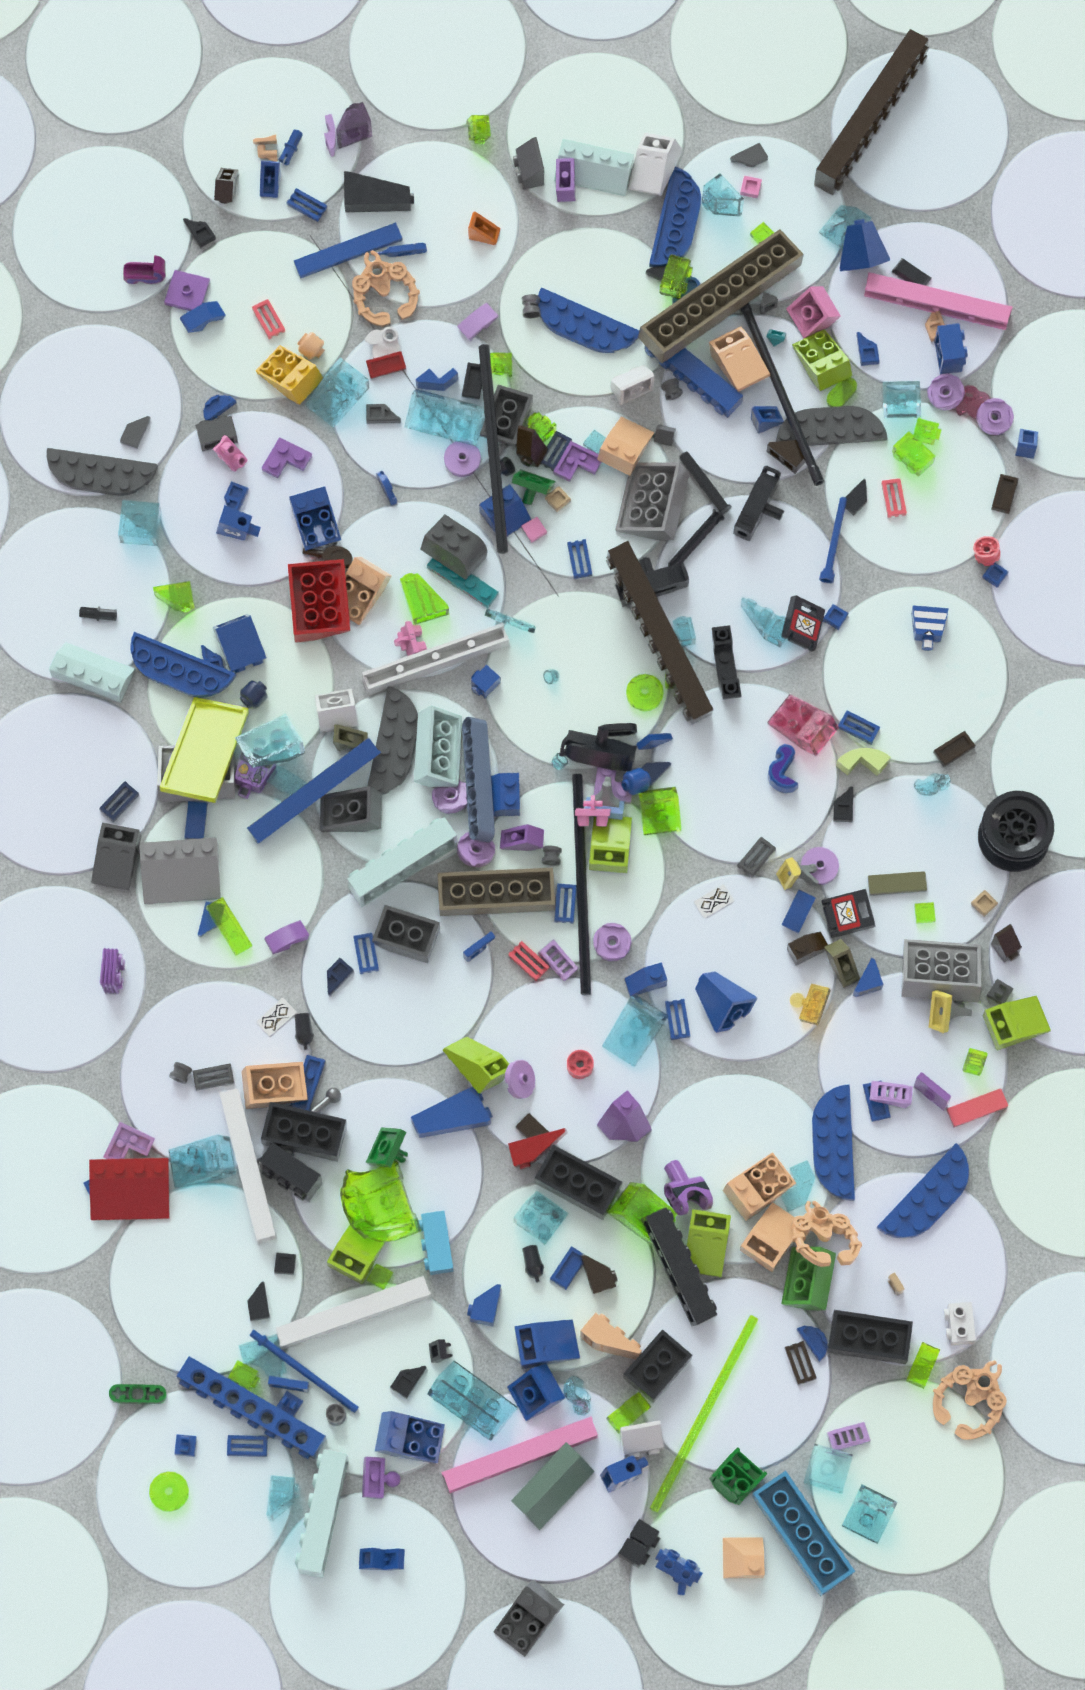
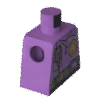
M242 750L235 774V783L241 786L238 795L248 799L251 791L261 793L276 771V763Z

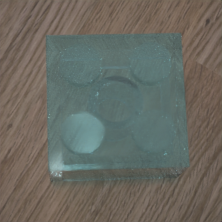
M122 500L118 531L120 543L158 546L162 512L160 503Z

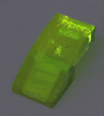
M922 1342L906 1382L924 1389L940 1349Z
M637 1392L625 1401L622 1406L607 1416L606 1419L619 1434L621 1427L630 1426L647 1412L651 1405L640 1392Z

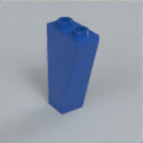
M470 1087L410 1118L419 1138L489 1126L491 1125L490 1118L493 1116L489 1107H484L482 1094H479L473 1087Z

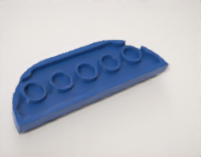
M678 167L674 168L668 182L649 267L677 263L688 253L693 242L701 207V192L692 176Z
M540 288L538 294L540 297V303L538 304L541 310L540 316L544 325L553 333L600 353H614V351L627 349L638 339V329L545 288Z
M135 631L132 635L130 650L138 670L148 679L186 695L200 698L216 695L224 691L237 676L232 671Z
M850 1084L829 1090L816 1104L812 1116L813 1165L818 1181L826 1190L840 1199L854 1201Z
M955 1143L876 1228L884 1234L895 1238H912L929 1230L962 1195L967 1185L969 1165L961 1147Z

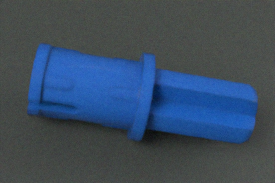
M294 129L288 142L284 143L285 148L278 159L279 162L283 163L285 157H287L284 165L290 164L294 152L298 150L297 146L303 136L300 130Z

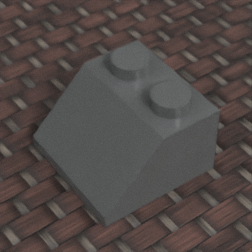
M533 137L516 148L515 156H513L514 167H518L519 170L516 173L518 184L522 183L523 190L544 186V165L537 137Z

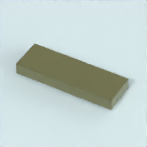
M925 871L868 875L867 877L869 896L927 891Z

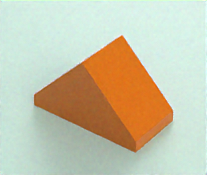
M474 211L468 227V237L470 240L496 245L501 228Z

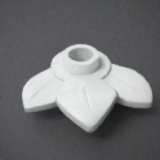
M393 327L373 330L365 338V342L373 345V358L400 351L398 343L399 334ZM391 334L393 338L387 339L386 335Z

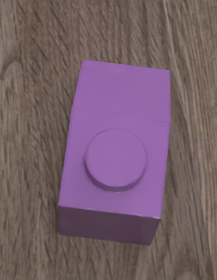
M574 158L556 159L557 202L576 201Z
M526 824L501 830L500 849L518 851L543 848L544 829Z

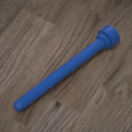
M846 497L839 499L826 566L820 572L819 581L824 583L834 582L835 574L832 569L847 503Z

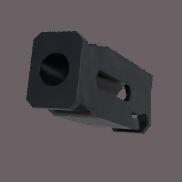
M769 466L763 467L734 525L733 534L735 536L751 541L764 514L779 521L782 519L784 510L769 504L779 485L780 471ZM770 471V472L774 473L775 475H774V476H771V475L767 474V472Z
M643 557L639 560L657 597L689 587V576L684 563L654 570L649 557ZM615 583V587L619 599L621 601L622 607L631 605L630 603H626L622 595V586L618 587V585Z
M603 725L602 727L598 726L597 735L568 730L567 736L562 740L559 756H567L572 761L628 772L632 770L637 746L608 738L609 728Z

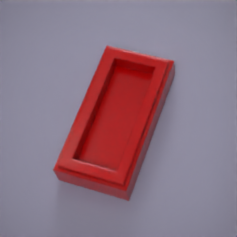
M402 351L366 360L370 379L406 370Z

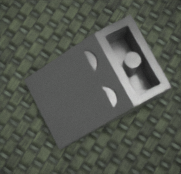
M102 822L91 883L129 890L142 837L139 829Z
M532 1580L525 1586L493 1632L525 1657L565 1604L536 1581Z

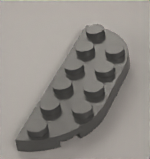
M862 407L809 408L795 412L809 446L887 441L888 438L881 420L875 414ZM788 419L780 426L776 441L796 440Z
M47 448L46 451L49 469L61 484L71 489L124 496L136 493L137 490L150 483L158 467L156 463L54 448Z
M393 687L387 688L376 741V748L381 753L373 758L367 785L372 786L381 792L382 795L400 786L408 776L417 739L418 713L416 707L406 694Z

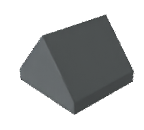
M763 292L760 314L777 308L778 298Z
M658 424L654 442L672 446L676 428Z

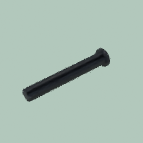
M688 451L683 452L679 457L682 463L722 515L727 513L732 506L727 504Z
M713 509V513L668 562V566L683 563L720 520L725 519L722 513Z

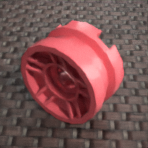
M984 536L974 543V555L979 564L991 566L994 565V562L999 561L1001 551L996 538Z
M575 1050L568 1056L567 1071L573 1078L583 1079L592 1074L594 1060L588 1051ZM583 1061L584 1066L579 1068L576 1063Z

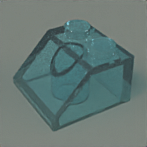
M721 173L703 185L702 205L707 211L710 210L714 215L738 217L742 215L744 198Z
M920 381L882 382L881 395L884 418H921Z
M271 1475L266 1513L268 1521H274L295 1504V1498H299L300 1486L294 1477Z
M861 1484L842 1527L878 1544L898 1502Z

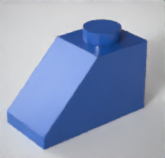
M662 962L644 967L624 978L630 997L665 987L668 982Z
M496 1284L476 1297L473 1305L469 1304L467 1316H470V1322L494 1327L501 1284Z

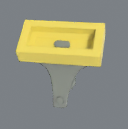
M793 857L786 859L776 873L784 890L791 888L797 879H804L816 887L819 883L811 875V873L817 871V866L815 864L800 865Z
M939 990L932 991L929 1028L946 1033L949 1030V1023L954 1017L972 1016V1009L965 1008L963 1002L954 1003L952 995Z

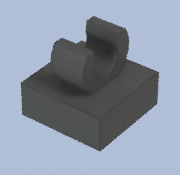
M996 979L987 997L1002 1004L1007 1001L1014 988Z

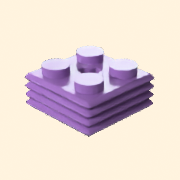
M103 948L99 983L105 994L107 992L109 994H118L119 989H123L124 979L121 978V971L125 970V959H123V954H120L117 948L115 950L113 948Z

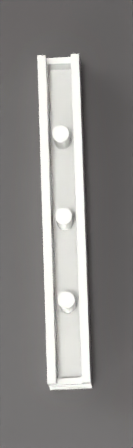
M503 623L364 671L362 672V681L369 696L386 690L388 687L403 684L510 646L509 638Z
M237 1088L226 1092H219L256 1240L258 1245L277 1238L239 1089Z
M424 1276L281 1325L275 1328L281 1350L431 1298V1293L428 1290Z

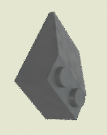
M372 786L325 794L320 798V831L367 832L381 829L382 793Z

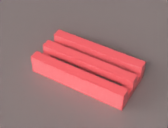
M269 299L252 306V310L268 339H271L274 335L278 336L280 332H285V328ZM265 305H267L279 328H275L264 308ZM260 308V310L262 311L265 319L267 320L269 326L272 329L271 332L269 331L268 327L266 326L264 320L262 319L257 309Z
M900 478L883 480L881 485L887 517L905 516L907 511ZM893 484H897L901 510H898ZM886 485L890 487L894 511H891Z
M522 941L508 954L535 981L549 969V965ZM522 948L524 951H526L536 962H538L543 967V969L537 966L520 949ZM518 953L538 974L536 975L515 954Z

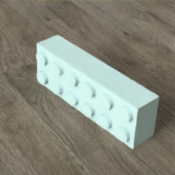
M445 817L433 820L429 827L419 829L413 834L412 838L400 841L396 848L386 850L379 859H372L360 871L357 869L350 873L349 878H347L348 887L361 908L457 847V834Z
M323 1449V1453L318 1454L316 1465L319 1471L318 1474L314 1473L312 1481L313 1488H315L314 1494L310 1493L308 1505L310 1512L305 1514L303 1525H305L306 1530L305 1533H301L299 1540L301 1553H297L295 1558V1565L301 1574L320 1578L324 1576L349 1461L346 1453Z

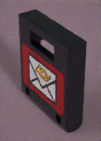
M797 595L791 596L781 637L784 639L788 638L789 642L811 652L815 651L826 609ZM803 606L811 610V612L808 613L802 610L801 607Z
M866 889L821 900L822 905L830 904V906L823 908L829 931L837 929V931L830 933L831 938L876 927ZM859 903H866L869 917H861Z

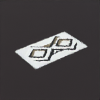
M723 883L693 902L705 919L735 900Z
M281 998L256 1023L271 1036L297 1012L284 998Z

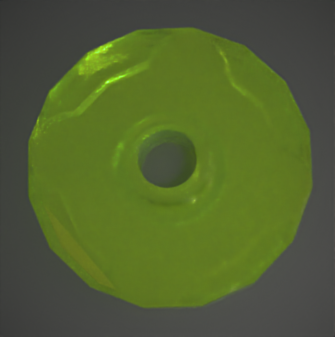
M649 674L635 676L630 680L626 689V697L629 704L643 712L652 711L657 708L664 695L663 685L659 679ZM643 689L648 690V693L643 694L641 691Z
M166 1471L160 1473L150 1484L149 1496L151 1502L156 1508L164 1512L179 1510L189 1498L187 1481L176 1472ZM172 1488V1493L167 1495L165 1490Z

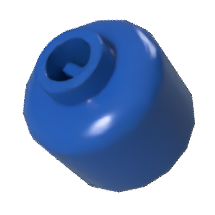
M636 768L623 775L621 785L623 790L627 791L630 795H637L649 789L651 778L647 771Z

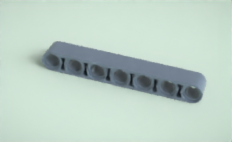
M468 716L462 723L469 836L472 840L490 843L494 838L495 828L488 727L486 720Z

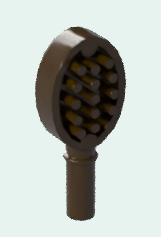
M331 546L324 551L317 549L305 551V548H303L302 551L304 555L322 558L324 561L344 559L345 569L349 568L353 561L350 551L341 546Z

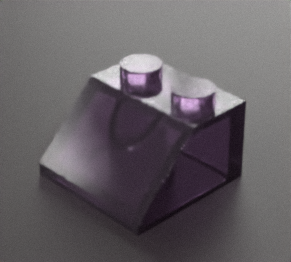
M363 102L353 103L345 109L336 128L338 149L372 137L371 119Z

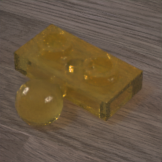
M811 983L806 998L801 993H793L789 999L790 1004L795 1008L803 1006L799 1020L818 1026L831 990L828 987Z

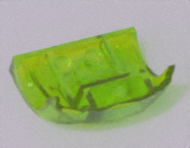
M394 1160L391 1168L378 1167L366 1172H355L349 1169L345 1171L346 1175L340 1188L343 1211L351 1227L369 1242H391L422 1231L417 1215L412 1210L402 1181L404 1177L397 1160Z

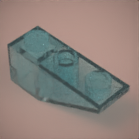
M742 597L741 607L762 637L781 648L786 640L781 637L786 617L774 614V611L768 607L763 608L757 605V602L751 598L746 599Z

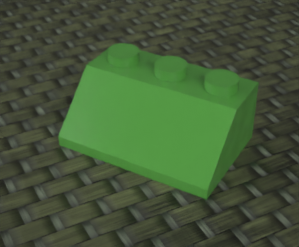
M792 1247L781 1304L811 1311H826L836 1253L823 1247H810L814 1252H825L830 1255V1266L820 1267L804 1258L796 1251V1247Z

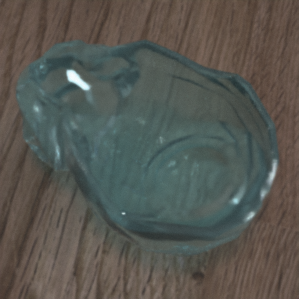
M932 773L925 780L918 778L913 786L920 795L933 796L939 790H948L951 778L948 774Z
M574 1375L565 1381L563 1393L565 1398L573 1404L574 1413L584 1416L590 1412L591 1396L583 1388L584 1381Z

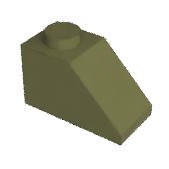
M842 939L824 947L828 960L843 988L860 980L851 950Z

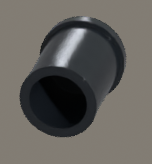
M310 1014L294 1015L295 1039L298 1044L304 1046V1050H308L307 1045L313 1041L314 1037Z
M537 1245L526 1246L522 1248L525 1273L530 1278H535L536 1283H538L545 1267L542 1264Z

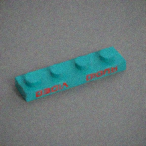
M434 558L427 564L428 569L487 609L499 595L497 590L473 574L464 579Z

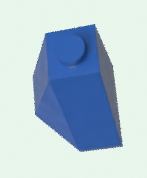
M864 219L854 220V224L847 226L839 267L840 272L872 268L890 261L889 254L873 221L865 222Z
M716 971L703 973L695 987L716 1033L728 1031L734 1027L735 1024L733 1022L741 1016L743 1018L746 1017L758 999L755 995Z

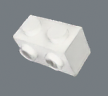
M972 1301L948 1303L947 1309H944V1319L948 1321L949 1328H946V1339L950 1340L951 1346L975 1344L976 1334Z

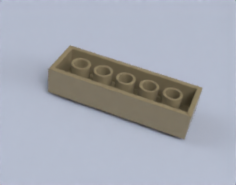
M553 867L438 873L440 916L555 911Z

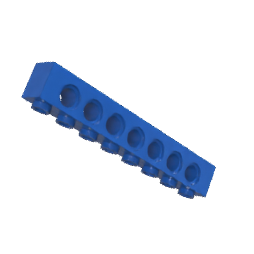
M188 1356L176 1376L180 1380L179 1384L184 1388L189 1389L192 1387L197 1390L196 1394L201 1398L206 1399L209 1397L214 1400L213 1404L220 1409L226 1407L231 1410L230 1414L238 1419L241 1417L248 1420L247 1424L255 1429L258 1427L265 1430V1435L272 1439L275 1437L282 1440V1445L289 1449H292V1447L299 1450L298 1454L306 1459H309V1457L315 1459L327 1439L326 1435ZM197 1375L205 1377L201 1384L194 1382V1378ZM214 1385L222 1387L218 1394L211 1392V1388ZM231 1395L239 1397L235 1404L228 1402V1398ZM250 1404L256 1406V1410L252 1414L245 1412V1408ZM267 1414L273 1416V1420L269 1424L262 1422V1418ZM284 1424L290 1426V1430L286 1434L279 1432V1428ZM301 1434L307 1436V1441L303 1444L296 1442L297 1437Z

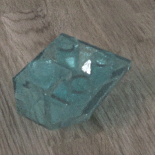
M840 205L819 231V234L843 250L847 226L854 224V220L864 219L865 222L871 221L872 217L857 207Z
M536 1191L513 1217V1222L546 1245L569 1213Z

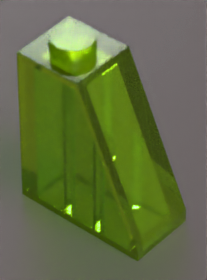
M408 573L400 578V585L413 625L450 615L448 604L418 573Z

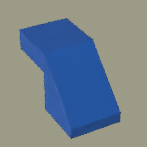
M218 301L202 303L182 315L180 320L187 332L192 333L202 331L209 322L223 320L226 314Z
M429 368L415 379L416 387L425 390L445 391L459 380L458 372L452 368L442 377L438 378Z
M360 1549L359 1569L402 1570L404 1569L405 1549Z

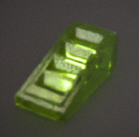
M969 1048L962 1071L980 1076L988 1053Z

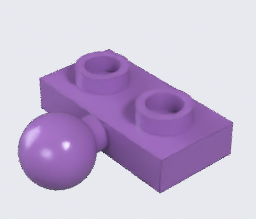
M366 1456L363 1461L362 1497L382 1499L384 1498V1483L389 1487H396L401 1481L400 1475L395 1471H390L385 1475V1458Z

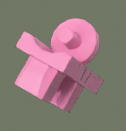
M225 435L220 443L213 448L218 457L234 472L238 468H242L248 460Z
M406 621L405 626L400 629L401 632L397 633L398 638L394 640V645L400 646L401 651L406 650L407 656L427 650L424 641H416V637L422 635L421 625H412L411 621Z
M591 795V801H583V806H591V809L576 808L575 816H577L579 826H589V816H597L596 826H607L611 809H595V807H603V801H595V795Z

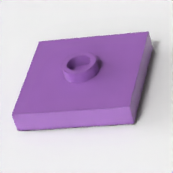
M174 270L164 304L191 311L204 303L210 278Z
M923 1072L916 1077L914 1087L944 1111L950 1102L951 1095Z

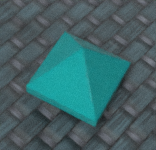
M769 329L766 337L774 347L785 340L787 333Z

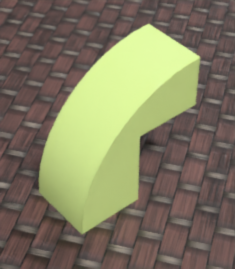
M858 748L842 755L837 760L836 767L848 776L860 762L878 776L890 763L891 756L873 748Z

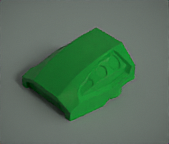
M739 1447L725 1459L709 1478L717 1492L730 1503L740 1505L768 1474L765 1471L763 1472L740 1452L741 1449Z

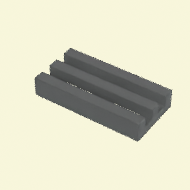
M761 836L738 863L737 867L743 869L745 873H748L753 878L776 850V847ZM761 843L765 844L760 849V851L755 855V857L750 861V863L747 866H745V862L755 852ZM769 847L770 850H769V851L765 854V856L760 860V862L756 865V867H755L753 870H750V868L754 865V863L759 859V857H760V856L764 853V851Z
M231 1063L192 1071L196 1091L234 1083ZM228 1069L226 1073L197 1077V1075ZM229 1077V1079L199 1084V1082Z

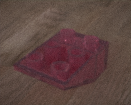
M791 694L788 695L767 721L768 725L814 756L818 755L839 728L832 715Z

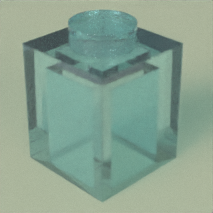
M681 616L672 621V628L682 647L696 643L691 617Z

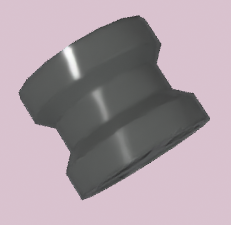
M677 378L669 379L661 384V389L666 393V400L677 399L683 394L682 389L678 386L679 381Z
M552 845L544 846L542 863L550 866L560 865L561 859L559 855L562 853V848Z
M175 1062L173 1065L174 1070L170 1072L169 1077L179 1083L186 1084L188 1081L187 1076L191 1074L193 1069L183 1063Z

